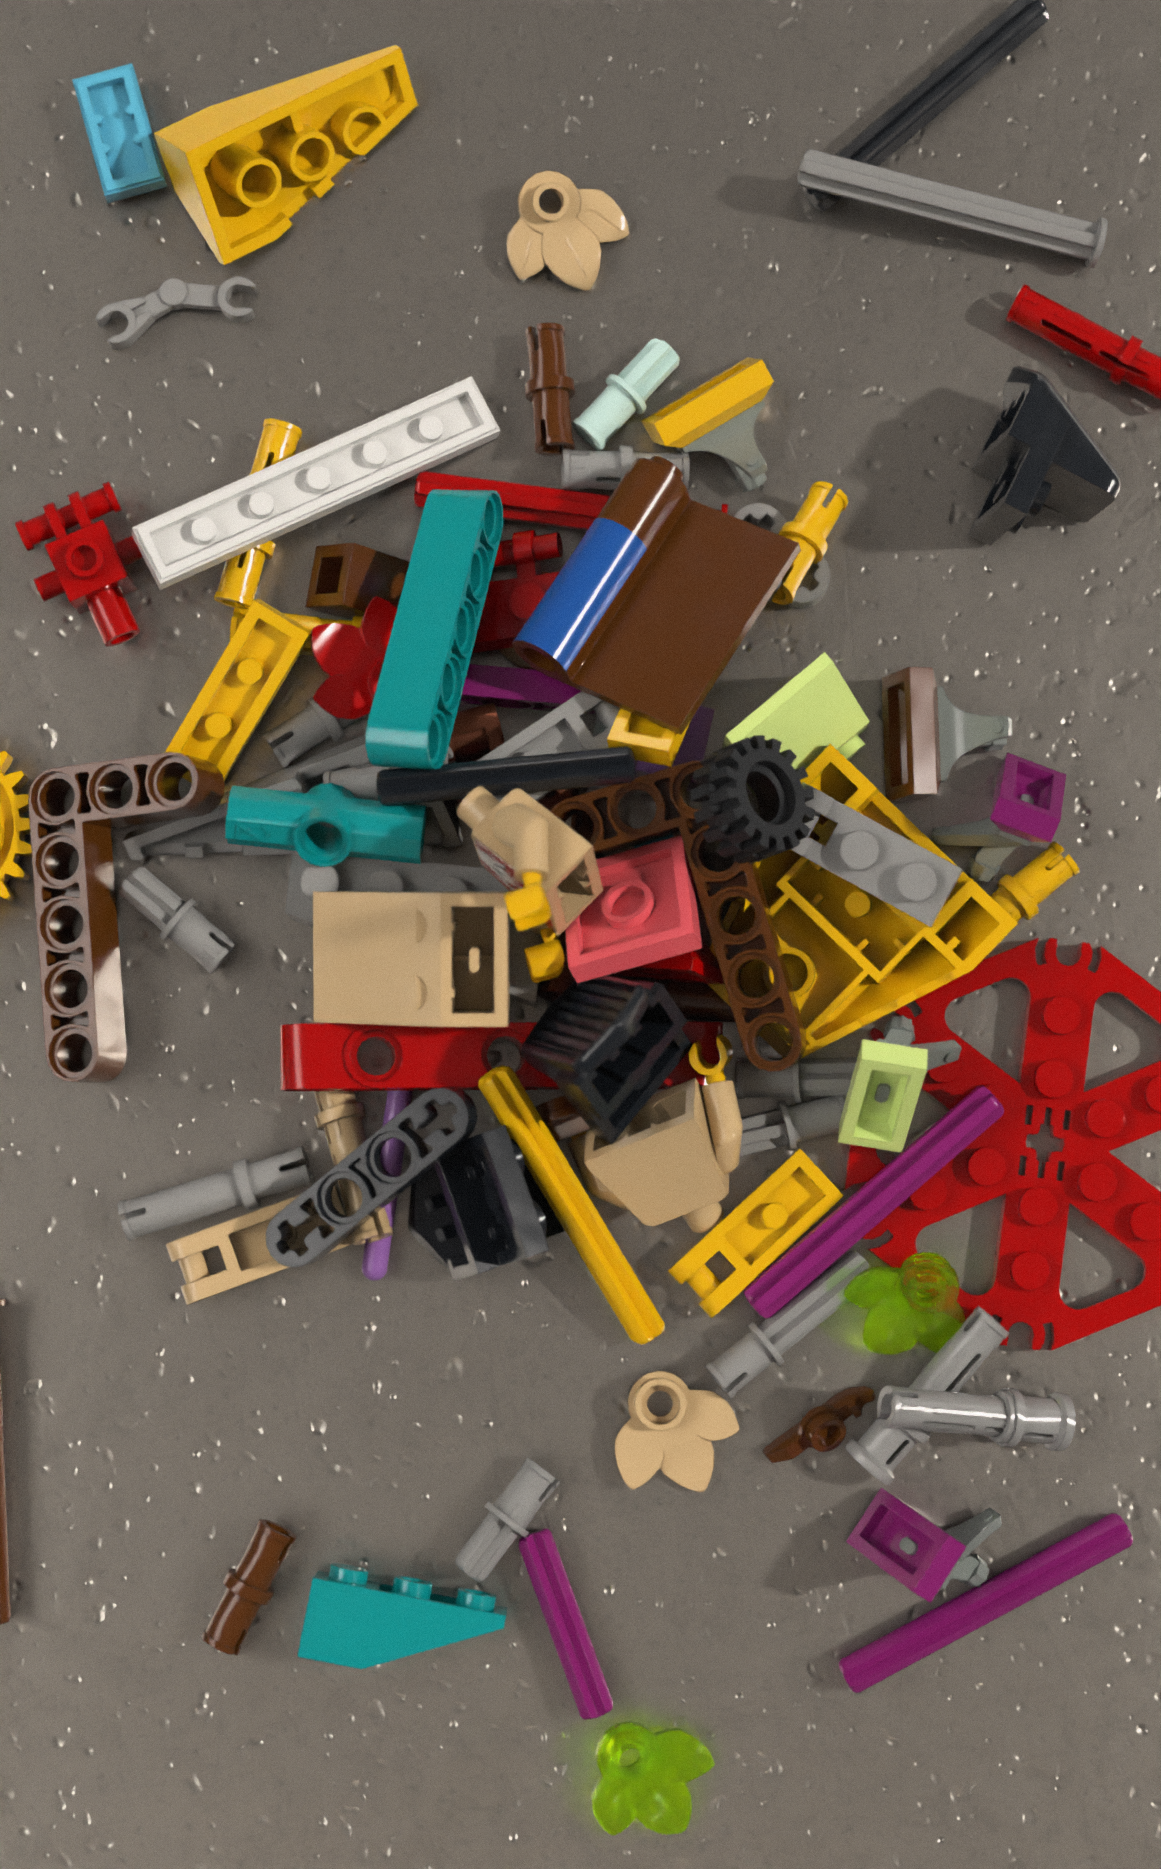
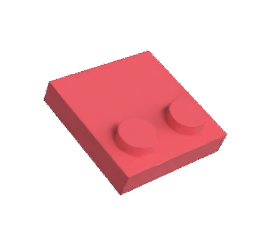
M681 835L596 859L603 891L565 929L568 968L577 983L702 949L694 878Z

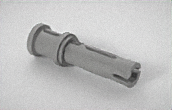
M977 1305L961 1328L946 1342L921 1371L922 1373L907 1388L958 1392L989 1354L1010 1333L990 1314ZM877 1418L858 1441L850 1439L845 1445V1449L869 1473L889 1486L895 1479L892 1471L917 1442L925 1444L930 1439L931 1431L887 1429L881 1427L880 1422L882 1419Z
M886 1385L880 1391L877 1402V1417L882 1419L880 1425L883 1428L918 1429L931 1432L990 1436L992 1441L1002 1447H1013L1019 1442L1043 1443L1047 1449L1060 1452L1066 1450L1070 1445L1076 1425L1073 1401L1069 1395L1060 1392H1053L1046 1398L1022 1396L1021 1392L1015 1388H1003L996 1391L993 1395H973L961 1392L918 1390Z

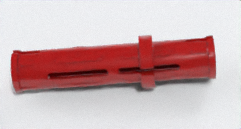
M1023 285L1005 319L1007 322H1013L1051 342L1060 349L1068 351L1110 374L1108 380L1119 386L1123 380L1161 401V357L1142 348L1143 340L1133 335L1130 340H1127L1085 318L1083 315L1030 289V286Z

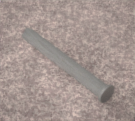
M814 149L805 151L799 165L797 177L798 184L802 187L1084 259L1085 266L1089 268L1096 266L1106 239L1108 221L1101 217L1095 223Z

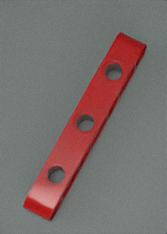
M509 1022L508 1027H429L346 1023L280 1025L281 1091H429L434 1088L455 1087L461 1090H480L478 1087L479 1079L493 1069L488 1062L487 1053L492 1041L497 1039L509 1040L519 1050L520 1062L514 1073L525 1090H560V1088L553 1079L531 1067L521 1055V1046L537 1022ZM687 1022L682 1027V1030L692 1045L699 1040L703 1058L708 1063L718 1064L720 1052L717 1048L716 1037L720 1034L723 1035V1023ZM379 1040L388 1046L392 1054V1064L385 1074L371 1075L362 1070L358 1064L357 1052L363 1042ZM690 1050L658 1089H669L696 1078L701 1087L707 1085L705 1075L694 1070L689 1062Z

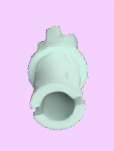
M657 338L650 340L618 376L610 374L606 378L608 386L572 422V427L588 445L598 451H602L606 446L605 444L635 412L642 414L646 410L645 401L678 366L680 358L677 353L664 340Z

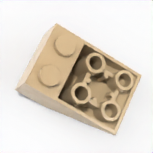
M313 891V1022L429 1027H508L510 1022V915L505 903L504 894L510 891Z

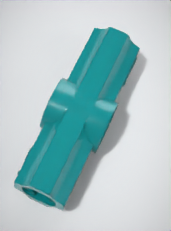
M333 783L317 785L307 793L232 785L228 799L225 839H227V844L297 851L302 859L320 867L334 866L342 862L347 856L421 864L427 811L426 806L422 805L386 806L375 800L356 799L353 793L345 787ZM317 822L329 823L335 827H325Z

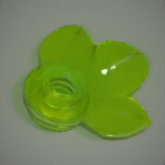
M921 1252L914 1254L903 1262L901 1268L882 1266L868 1268L857 1274L843 1291L844 1297L851 1303L868 1309L862 1335L866 1349L873 1353L895 1355L911 1349L917 1341L929 1350L938 1353L965 1322L964 1311L956 1301L960 1289L958 1274L944 1257L936 1253Z
M636 1722L615 1724L604 1732L596 1746L595 1760L601 1775L591 1793L593 1813L599 1824L611 1836L625 1830L635 1818L646 1828L659 1834L671 1835L682 1833L687 1829L692 1814L691 1794L686 1783L712 1769L715 1764L710 1751L699 1739L680 1728L665 1729L652 1733L646 1726ZM629 1749L640 1751L639 1758L634 1763L627 1766L619 1764L620 1756Z

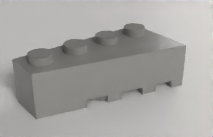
M292 851L285 913L292 920L313 927V891L508 890L485 868L429 862L414 864L348 856L334 866L320 867L308 863L300 857L297 851ZM510 917V998L537 1008V991L540 982L534 983L531 980L525 960L524 948L543 943L541 935L533 933L532 928L518 931L515 921Z

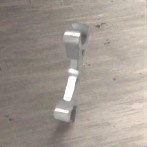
M241 276L231 277L224 281L221 286L183 283L177 278H170L165 280L159 289L143 298L139 297L105 305L99 310L96 321L100 328L116 318H123L128 321V326L123 333L108 339L112 349L123 350L133 345L157 318L172 310L178 311L183 308L222 311L224 316L232 322L239 324L247 323L255 318L253 309L244 307L234 308L228 302L230 297L236 292L257 294V290L252 281Z

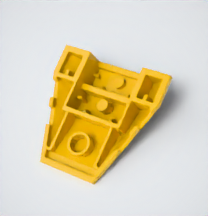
M829 744L805 769L808 777L801 779V783L804 782L842 804L956 865L833 745ZM821 815L809 838L826 846L837 823ZM792 850L756 862L806 1032L807 1046L802 1058L974 970L1018 925L1016 920L964 872L960 875L933 926L930 927ZM736 898L732 901L723 919L726 930L733 935H742L749 931L756 918L754 907L745 898ZM712 943V944H711V947H710V950H711V952L713 953V955L715 956V958L717 959V956H716V953H715V950H714V946H713V943ZM761 960L748 963L741 972V986L744 992L751 997L760 998L766 995L771 990L774 982V975L770 966ZM708 984L731 1007L725 984ZM775 1022L765 1026L760 1032V1036L782 1058L789 1054L793 1043L792 1036L785 1026Z

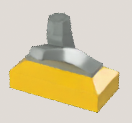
M745 358L641 420L653 443L676 447L678 451L683 453L707 451L726 459L735 474L734 480L743 492L752 491L766 482L765 472L767 471V465L756 445L754 424L759 412L765 406L763 399L774 381L762 359Z

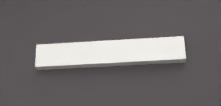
M471 376L132 527L131 535L156 584L162 590L498 438L500 428Z

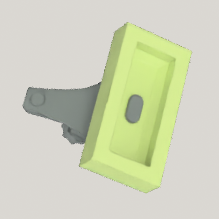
M903 1015L893 1016L886 1022L884 1030L885 1040L871 1041L862 1039L839 1122L838 1143L902 1153L926 1071L959 1059L962 1047L955 1040L911 1044L915 1041L914 1026L912 1025V1020Z

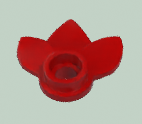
M378 596L373 597L365 610L360 628L349 624L329 623L317 625L310 632L313 656L319 667L329 676L316 690L313 700L324 711L336 718L355 720L371 711L397 608L389 601Z

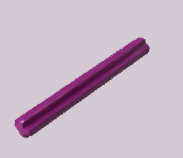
M983 1085L977 1086L748 1285L744 1290V1295L750 1305L764 1318L773 1316L996 1122L1004 1113L1002 1104Z
M1109 1514L983 1582L979 1587L976 1586L842 1658L839 1662V1669L849 1688L854 1693H860L1131 1547L1133 1544L1132 1534L1120 1515Z

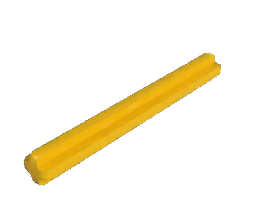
M501 1065L490 1070L479 1079V1089L500 1124L506 1126L509 1137L519 1146L526 1167L630 1339L640 1345L652 1341L665 1328V1323L513 1069Z

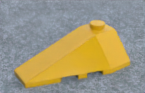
M393 45L206 107L155 132L154 135L174 191L217 260L225 266L277 240L293 225L289 219L314 195L320 199L334 186L331 179L357 154L366 155L418 104L400 47Z

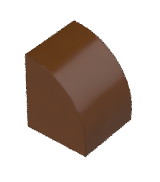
M356 543L316 546L305 607L329 615L353 619L354 615L364 616L369 602L373 597L378 596L398 608L409 561Z

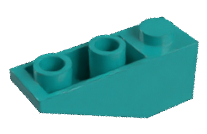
M331 1563L329 1573L317 1571L312 1578L297 1657L365 1669L504 1629L508 1607L495 1605L497 1596L481 1590L458 1588L457 1597L431 1593L433 1583L427 1580L408 1576H394L393 1585L367 1580L369 1574L367 1569L353 1565Z

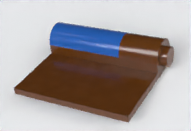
M653 456L651 459L637 458L512 644L516 653L537 671L682 735L794 562L801 548L798 542L691 500L688 490L682 482V472L667 459L659 456Z

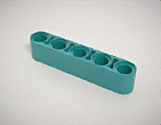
M432 489L427 496L367 722L366 752L370 763L375 767L436 770L440 769L444 764L503 530V506L497 491Z

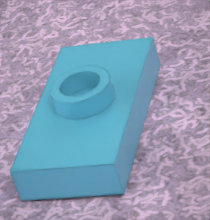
M133 64L73 79L76 96L107 202L111 203L168 187Z

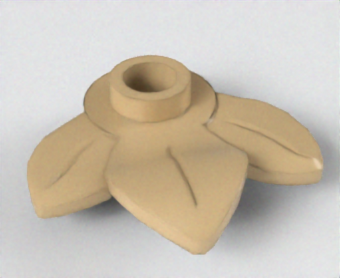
M557 171L538 172L527 179L519 191L517 205L520 218L507 236V256L515 274L520 280L533 276L547 266L563 283L573 288L587 291L593 286L600 269V243L614 242L628 236V223L620 207L603 191L598 189H577L570 178ZM553 191L558 195L561 205L557 213L548 214L541 209L539 197L542 192Z
M667 1371L649 1372L640 1377L629 1392L628 1410L630 1419L623 1425L615 1438L617 1467L624 1482L633 1490L645 1484L660 1468L664 1475L678 1485L696 1492H703L707 1489L714 1468V1450L711 1441L722 1440L737 1433L740 1429L736 1416L729 1403L717 1393L709 1390L688 1389L681 1378ZM656 1391H664L672 1398V1407L664 1415H655L648 1409V1398Z

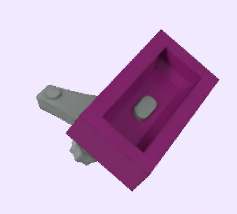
M1007 752L997 776L990 817L970 823L933 828L931 835L935 845L978 846L977 853L971 855L967 871L970 873V876L979 881L988 883L993 881L1001 868L999 864L1017 846H1029L1031 842L1052 841L1061 821L1066 774Z
M880 1488L846 1542L909 1590L931 1603L939 1589H945L951 1579H958V1581L971 1587H979L987 1580V1575L990 1571L987 1563L977 1554L970 1553L1001 1527V1516L992 1508H988L959 1525L942 1530L903 1501Z

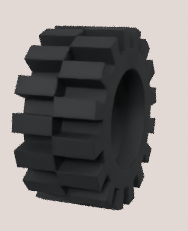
M755 735L716 750L701 760L700 763L703 767L695 770L692 780L702 785L691 790V801L701 802L702 809L693 812L696 823L706 820L709 829L702 835L708 843L720 840L716 852L724 858L733 855V862L743 864L750 861L751 864L793 849L801 844L799 840L806 838L811 830L804 823L814 820L815 809L805 806V802L814 799L812 787L803 788L800 781L808 777L804 766L797 769L793 768L791 764L797 756L791 749L780 752L782 742L774 738L765 741L764 735ZM746 783L756 795L760 817L753 810L749 802Z

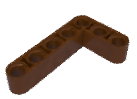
M166 752L56 767L41 772L34 779L29 789L28 806L45 1055L50 1070L63 1081L105 1083L117 1077L126 1063L127 1048L111 828L200 817L211 813L219 806L224 796L225 783L223 775L217 766L207 760L182 753ZM187 771H190L192 777L191 788L188 794L181 798L178 790L179 782L182 776ZM131 779L133 786L132 796L129 802L123 806L121 790L124 784ZM72 787L74 803L71 809L65 813L63 806L64 797ZM76 850L79 857L78 867L75 873L70 876L68 860ZM80 913L83 919V930L75 940L72 925L75 917ZM84 976L88 990L84 1001L80 1003L76 994L77 985ZM88 1040L92 1048V1059L85 1068L81 1059V1049Z
M701 760L689 761L637 777L631 783L614 784L565 799L556 804L550 812L564 823H566L571 815L577 812H586L593 820L594 831L588 842L593 846L595 857L678 832L681 833L743 1049L749 1061L762 1070L769 1072L781 1071L796 1065L803 1057L807 1046L806 1032L756 862L751 864L750 861L743 864L734 862L729 869L723 872H713L707 867L704 860V851L708 842L702 834L709 829L706 820L696 823L693 812L700 809L692 808L686 799L687 786L691 782L695 770L703 767L700 763ZM637 794H650L656 803L654 819L643 828H632L625 818L627 802ZM736 898L747 899L755 909L756 918L754 924L749 931L742 935L731 934L726 930L722 922V913L725 906ZM755 960H761L768 964L774 975L771 990L760 998L749 996L744 992L740 982L743 968ZM775 1022L782 1024L789 1030L793 1043L789 1054L778 1061L768 1059L763 1055L758 1043V1038L763 1028Z

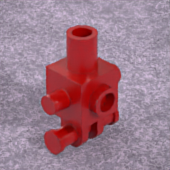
M108 481L102 484L103 488L82 497L78 491L67 495L70 504L57 509L54 502L48 503L43 506L44 514L25 522L22 520L17 521L15 526L28 552L35 549V545L56 537L57 540L44 545L55 570L34 578L39 594L43 601L46 602L66 593L69 602L79 614L90 610L105 646L111 647L124 643L140 633V629L124 595L137 590L127 565L143 559V556L132 536L116 542L103 519L95 523L92 521L109 512L115 511L117 513L122 511L118 498ZM80 524L81 529L70 534L68 533L67 529Z

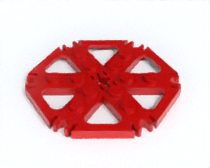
M1036 938L982 960L969 973L912 1001V1004L919 1011V1015L916 1017L906 1005L891 1012L897 1017L903 1015L912 1020L915 1041L911 1044L955 1040L962 1047L957 1061L926 1071L921 1088L923 1093L949 1111L977 1086L983 1085L1002 1104L1004 1113L861 1239H875L887 1231L891 1235L889 1240L878 1247L867 1250L962 1324H964L978 1305L992 1317L993 1315L999 1317L997 1321L1008 1332L1013 1324L1017 1322L1025 1323L1030 1330L1029 1349L1040 1351L1045 1341L1043 1324L1049 1323L1051 1339L1047 1350L1052 1351L1161 1306V1192L1109 1152L1161 1130V1060L1084 1091L1093 1011L1097 999L1109 992L1120 994L1161 1025V991L1102 946L1097 948L1098 960L1094 972L1088 970L1087 968L1092 961L1093 953L1090 943H1080L1077 949L1076 962L1073 965L1067 966L1059 962L1056 957L1057 939L1049 938L1041 949L1042 965H1038L1035 948L1039 938ZM1004 979H1016L1026 986L1028 996L1017 1081L949 1029L945 1021V1011L950 1002ZM875 1027L867 1034L871 1041L885 1040L884 1034ZM1027 1106H1030L1028 1124H1025ZM1046 1109H1049L1047 1126L1050 1127L1049 1134L1050 1137L1060 1140L1059 1151L1048 1152L1045 1162H1042L1040 1178H1038L1039 1161L1036 1160L1037 1152L1032 1147H1026L1027 1135L1039 1133L1041 1124H1044ZM1065 1111H1069L1067 1130L1063 1129ZM848 1144L842 1191H845L854 1184L868 1182L886 1166L879 1159L876 1148ZM1020 1157H1023L1022 1172H1021V1175H1018V1173H1019V1165H1020ZM1059 1162L1063 1164L1061 1181L1057 1180ZM1002 1196L991 1288L983 1294L971 1295L921 1258L916 1249V1238L918 1233L928 1225ZM1069 1206L1142 1261L1144 1275L1136 1287L1083 1309L1070 1308L1062 1301L1059 1287ZM1009 1337L1004 1338L999 1345L1007 1346Z

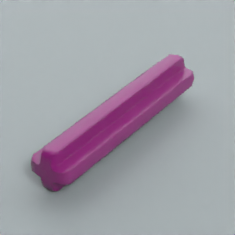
M549 1529L531 1532L526 1538L521 1537L519 1539L518 1546L580 1717L584 1720L597 1718L613 1709L611 1694L553 1535Z

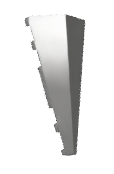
M366 734L242 786L307 793L311 788L323 784L325 771H337L370 764L365 745ZM230 791L224 793L219 806L209 814L200 817L154 822L127 833L122 841L131 860H142L145 856L175 854H185L186 858H200L208 853L243 852V856L292 854V850L227 844L225 826ZM454 800L412 804L426 806L427 816L424 845L442 844L443 848H453L462 845L463 837ZM317 822L325 827H335L329 823Z

